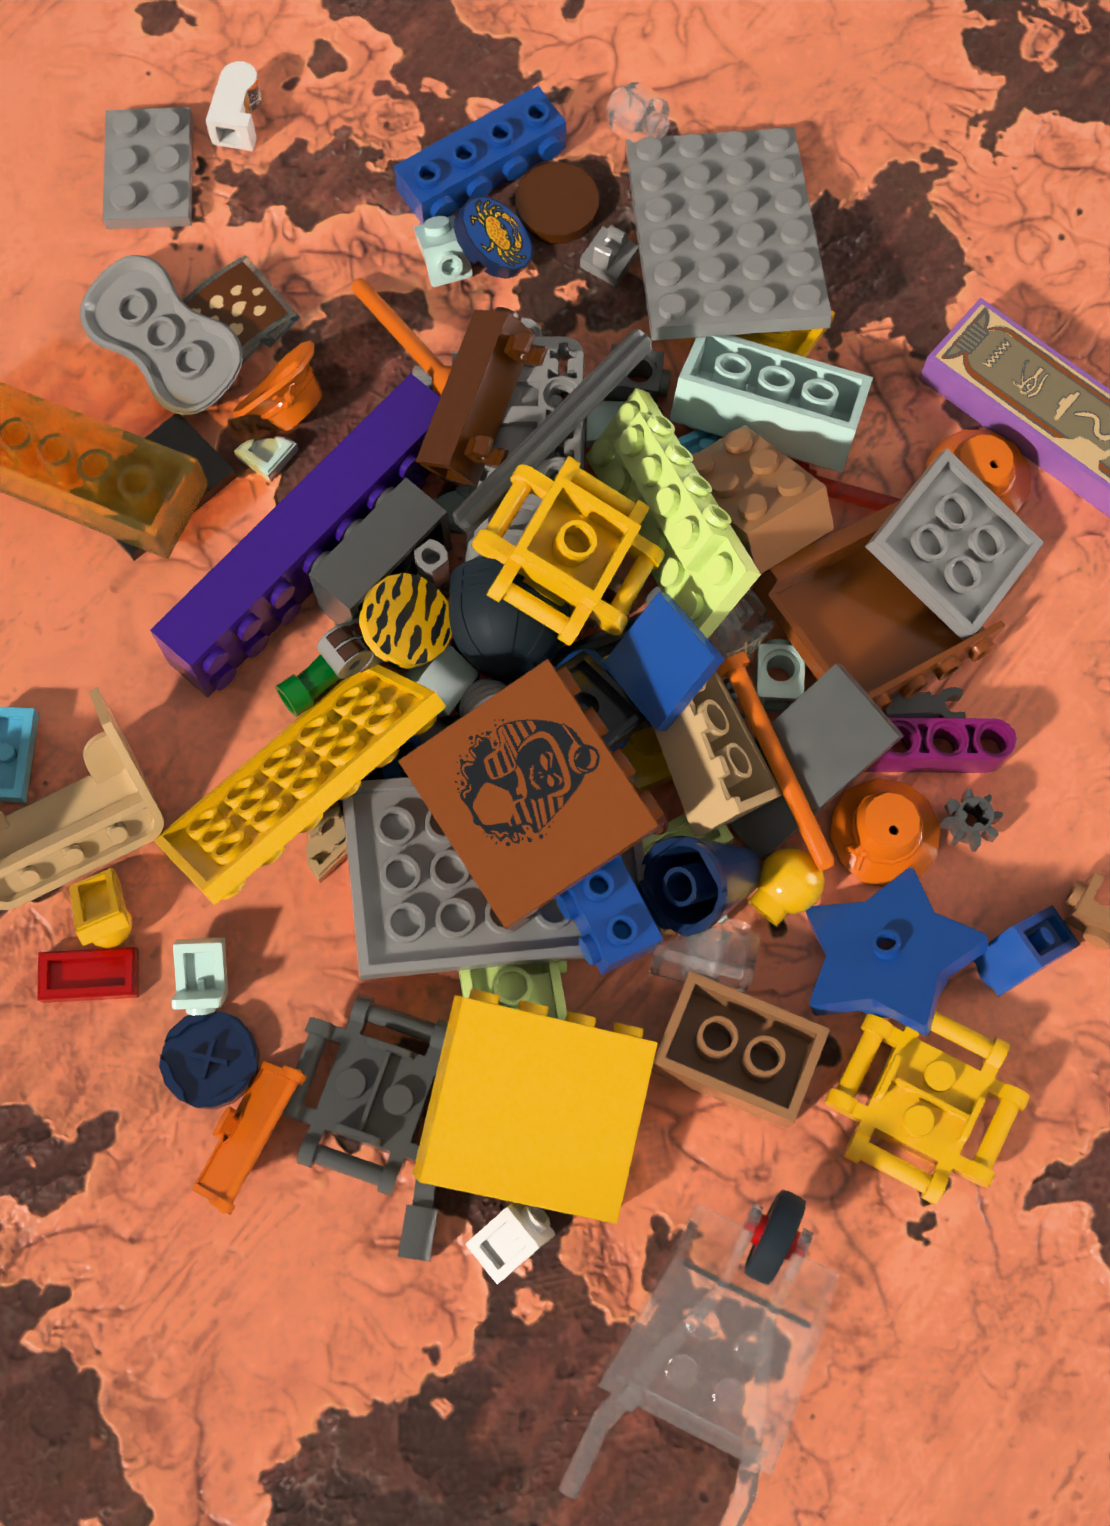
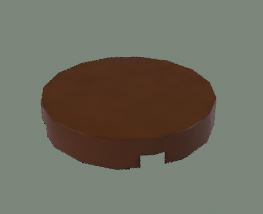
M548 162L534 167L521 178L515 191V214L521 219L528 232L530 231L532 234L539 236V240L546 243H568L584 236L589 231V227L593 224L594 220L596 221L599 215V190L593 178L582 168L566 162Z

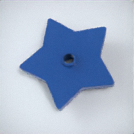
M913 868L906 869L866 902L812 906L806 910L807 918L826 956L809 1002L812 1013L815 1016L862 1011L863 1013L883 1018H893L922 1035H928L931 1031L938 997L944 990L949 977L989 949L987 935L935 913Z

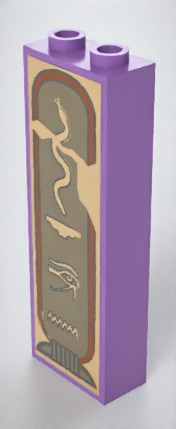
M980 297L927 357L919 379L988 430H992L1014 442L1025 457L1110 518V389Z

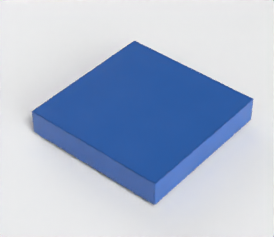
M658 592L602 665L655 730L667 731L725 658L669 594Z

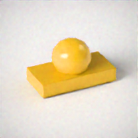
M109 868L70 885L69 891L75 931L82 945L85 946L93 942L96 946L107 949L117 947L125 942L131 932L133 921L131 914L126 909L121 881L115 869Z

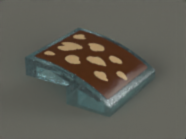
M246 255L216 272L182 300L195 312L219 320L235 332L241 343L243 363L262 344L271 348L300 318L297 312Z

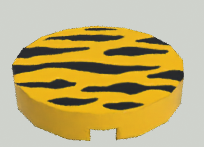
M400 573L385 577L367 592L363 608L360 611L359 625L364 641L377 657L385 662L390 661L398 664V667L411 669L428 664L445 651L452 637L449 603L437 586L421 576Z

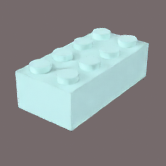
M731 335L696 337L678 378L669 421L722 437L746 425L786 456L812 463L820 468H829L843 472L873 377Z

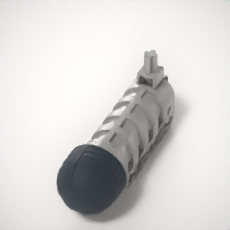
M523 317L520 322L536 334L532 344L546 346L548 351L542 366H531L524 363L493 443L494 447L506 448L509 451L507 457L562 402L564 392L571 393L584 380L585 373L583 347L578 341L570 337H542L541 328L537 322ZM453 351L452 366L454 364L458 351ZM562 355L569 356L567 374H559L558 362ZM414 366L412 374L432 390V378L421 366ZM587 417L566 437L565 442L560 443L535 470L554 481L567 457L571 456L581 463L579 468L585 471ZM485 465V467H484V469H483V472H482V474H481L480 480H479V482H478V485H477V486H476V485H470V487H469V495H470L496 468H492V467H489V466H486V465ZM535 494L527 496L504 535V540L514 546L516 545L541 503V498ZM497 507L474 532L467 533L465 562L456 567L450 576L449 620L455 644L461 655L471 665L493 676L513 678L525 675L547 659L549 661L554 659L564 643L557 639L559 634L503 599L498 603L486 595L504 564L496 559H490L479 554L472 547V541L479 530L486 529L498 509ZM519 573L516 574L512 581L514 584L570 617L569 604L565 602L563 606L554 603L523 582L524 576Z

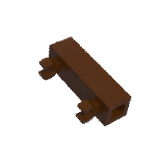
M496 307L495 311L474 310L416 458L417 463L443 481L477 486L485 465L497 468L508 455L509 451L506 448L494 447L493 443L524 363L531 366H542L548 351L546 346L532 344L536 334L520 322L521 316L511 309Z

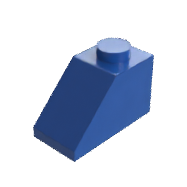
M1051 905L1011 926L988 943L989 949L976 958L974 963L977 965V972L982 981L987 986L993 988L999 997L1081 944L1054 906Z

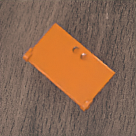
M263 1061L237 1109L235 1110L230 1106L227 1107L213 1132V1135L220 1138L192 1188L193 1191L209 1200L208 1203L218 1208L220 1213L231 1215L236 1205L233 1202L298 1084L302 1086L307 1076L302 1074L301 1070L285 1065L281 1068Z

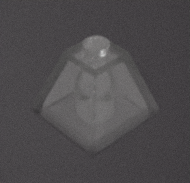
M723 919V923L717 922L710 929L691 936L679 935L656 945L649 974L685 983L689 972L692 971L746 994L753 979L761 934L752 932L751 925L735 919Z

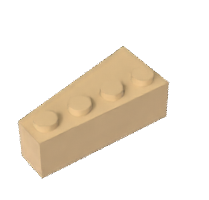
M717 670L667 731H657L654 728L694 838L736 821L783 795Z

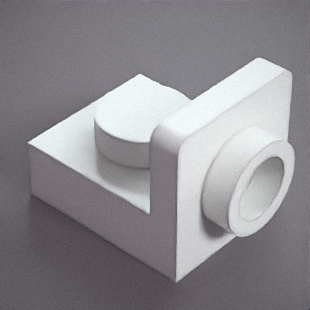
M514 1202L498 1214L465 1245L498 1285L538 1249L548 1243L555 1236V1232L550 1227V1220L542 1208Z

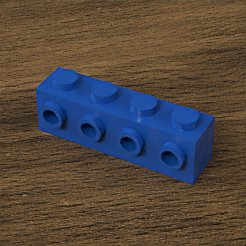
M536 86L394 165L397 191L421 224L435 216L450 217L455 210L462 207L470 198L477 196L486 197L492 189L506 181L516 180L529 168L544 160L548 161L558 156L566 148V121L542 89Z
M620 855L556 898L567 921L574 920L582 936L578 939V943L585 960L590 966L596 964L601 975L654 951L663 941Z

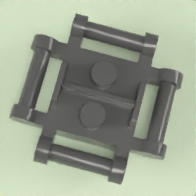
M362 993L358 994L354 1002L346 1029L335 1026L327 1021L310 1017L304 1031L308 1033V1037L295 1068L301 1070L302 1074L307 1076L302 1086L298 1084L282 1113V1116L310 1125L308 1133L301 1144L297 1156V1164L312 1168L316 1164L378 1186L377 1192L392 1197L406 1160L416 1161L419 1145L414 1143L431 1098L448 1022L438 1020L435 1024L376 1004L374 1003V997ZM367 1022L429 1042L426 1056L372 1037L364 1036L363 1033ZM329 1041L340 1045L315 1110L304 1106L303 1103L325 1044ZM326 1133L390 1154L388 1162L384 1167L324 1146L322 1144Z

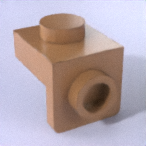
M1095 871L1084 882L1077 879L1064 902L1065 905L1071 907L1064 922L1083 932V938L1092 945L1102 949H1110V908L1093 900L1105 876Z

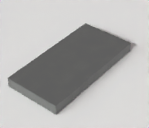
M841 663L833 665L771 723L814 816L904 737ZM754 738L761 754L763 755L770 771L772 772L757 738ZM783 795L746 816L729 823V826L743 843L758 855L760 861L765 860L799 830Z

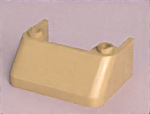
M98 687L89 692L104 731L92 737L83 750V759L91 775L6 816L0 809V910H11L20 907L152 842L163 830L164 818L125 735Z

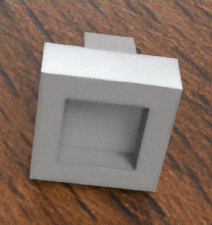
M612 225L608 229L602 226L581 256L580 268L617 287L639 256V245L628 240L627 233Z

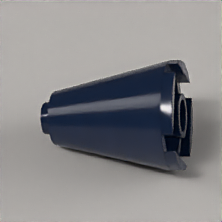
M674 836L656 843L644 856L642 865L646 864L644 880L639 881V893L657 926L664 930L671 929L681 933L679 935L691 936L710 929L758 888L762 863L753 850L744 846L689 836Z

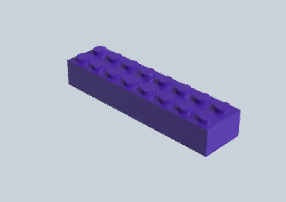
M412 373L408 375L150 630L167 662L207 698L216 689L219 691L228 686L236 675V669L248 657L253 658L266 647L269 636L280 625L289 624L297 616L301 604L314 593L309 573L315 560L327 550L332 551L344 539L346 530L355 520L359 518L364 520L376 508L378 498L387 488L391 486L396 488L407 478L422 490L425 479L432 472L417 463L416 458L440 396Z

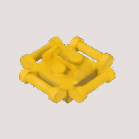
M571 456L567 457L554 481L528 465H518L510 479L512 485L486 529L479 530L472 541V547L479 554L490 559H496L504 564L486 595L498 603L503 599L559 634L557 639L568 646H571L588 617L595 620L597 625L604 631L613 635H621L628 623L626 615L651 570L658 569L665 556L660 547L638 534L642 527L641 523L650 506L639 499L635 502L579 468L581 463ZM535 494L542 501L514 546L504 540L503 537L527 496ZM628 552L633 555L635 562L612 603L609 605L601 600V597ZM519 573L524 576L523 582L554 603L563 606L566 602L574 607L570 617L514 584L512 581L516 574Z
M935 1011L931 1031L983 1057L984 1059L978 1070L917 1039L920 1033L906 1025L903 1030H900L879 1016L867 1014L861 1025L864 1033L837 1089L831 1088L825 1100L827 1106L856 1121V1129L843 1157L856 1164L861 1160L922 1192L921 1198L934 1205L939 1202L943 1195L951 1172L977 1185L989 1188L996 1174L992 1168L1018 1111L1025 1110L1030 1099V1095L1025 1091L995 1079L1000 1066L1007 1056L1010 1043L998 1037L991 1040ZM881 1042L892 1046V1049L866 1104L863 1105L855 1099V1096ZM986 1096H989L1000 1103L974 1160H969L959 1154L972 1131ZM874 1134L934 1166L931 1174L870 1143L871 1135Z

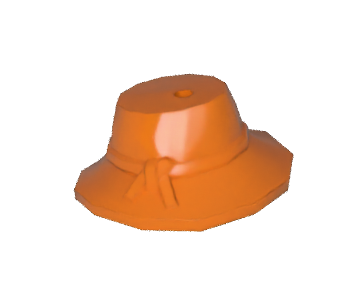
M311 340L303 342L286 354L252 393L233 410L234 416L260 415L262 419H267L284 431H289L299 424L314 409L323 394L313 374L314 370L310 366L314 355L315 343Z
M961 430L940 441L925 462L926 470L936 456L948 448L1015 514L1019 511L1030 493V466L1014 442L992 430ZM990 462L994 463L996 468H992Z
M873 779L850 787L832 811L829 838L841 865L865 884L886 886L908 868H913L918 878L923 875L938 857L941 828L929 799L905 782ZM891 826H895L897 829L895 835H892L889 831Z

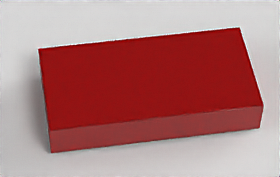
M136 947L38 952L37 1000L41 1003L139 998V950Z

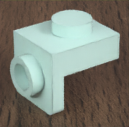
M455 215L450 217L435 216L426 220L424 224L413 226L418 246L426 263L429 280L433 287L467 279L473 275L470 260L466 257L456 239L453 228Z
M225 938L176 939L173 943L176 993L172 997V1009H186V1013L189 1015H206L215 1012L216 1008L222 1007L229 994Z

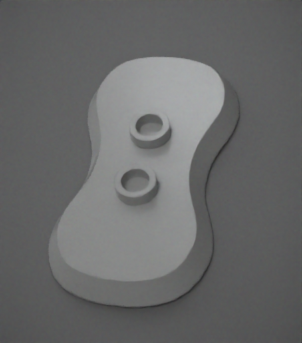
M130 255L115 261L95 279L81 303L80 319L88 337L97 345L120 353L132 360L142 371L156 401L173 413L192 415L207 409L230 388L243 363V351L235 332L223 322L199 314L189 308L178 296L169 274L154 259L141 255Z

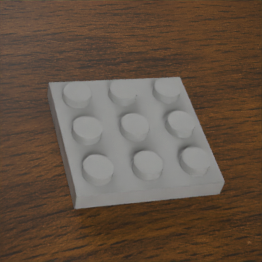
M947 448L936 456L865 547L964 641L977 634L1044 542Z

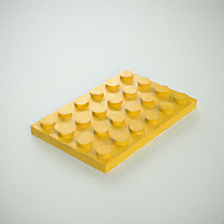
M379 664L362 673L358 672L353 676L345 678L160 833L153 841L214 905L222 899H229L241 891L246 884V878L260 866H267L276 861L283 854L285 845L296 835L308 832L317 826L324 816L323 812L337 800H344L353 795L360 788L361 780L373 769L390 763L398 755L399 747L413 735H420L430 729L437 720L436 716L446 708V705L435 691Z

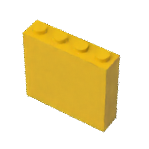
M471 988L469 998L455 995L412 1176L421 1183L617 1224L658 1042L642 1039L643 1028L615 1022L613 1032L595 1028L596 1017L567 1011L565 1020L547 1017L549 1006L519 1000L517 1009L498 1005L500 995Z

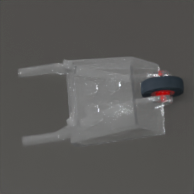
M782 1189L775 1197L766 1215L761 1213L763 1207L753 1203L742 1225L698 1203L695 1205L605 1368L599 1387L611 1394L593 1413L560 1483V1492L573 1499L578 1497L609 1429L627 1410L632 1412L637 1406L740 1459L734 1495L719 1526L744 1525L757 1496L759 1473L762 1470L773 1475L825 1327L839 1273L805 1257L814 1233L805 1228L801 1232L798 1231L806 1208V1201L802 1197Z

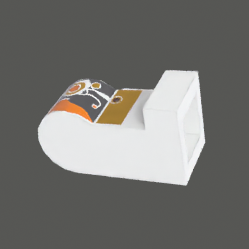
M235 61L225 66L220 73L206 118L212 145L253 151L257 136L253 124L252 111L259 107L262 101V94L257 72L250 63Z

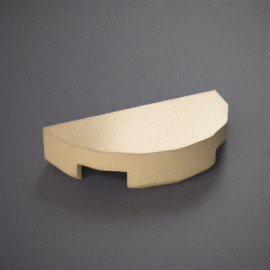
M339 804L323 812L324 816L320 823L308 832L307 861L309 868L319 883L347 858L345 826Z

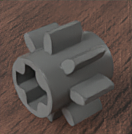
M967 789L962 795L961 804L952 798L948 800L944 808L952 816L943 819L940 828L949 829L953 836L952 846L961 842L969 844L972 852H976L981 845V837L989 842H993L999 835L991 824L999 822L1003 817V813L994 812L990 804L992 798L990 794L984 798L973 797L971 789ZM970 814L978 819L973 827L965 822Z

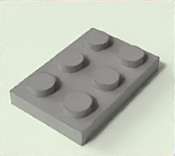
M190 107L106 110L103 222L106 230L192 226L193 115Z

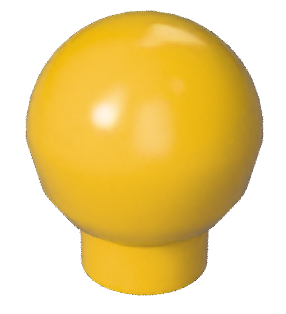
M797 848L778 850L765 859L762 865L759 889L748 900V903L766 920L778 926L788 914L795 915L805 912L818 902L824 889L823 871L816 867L811 854Z

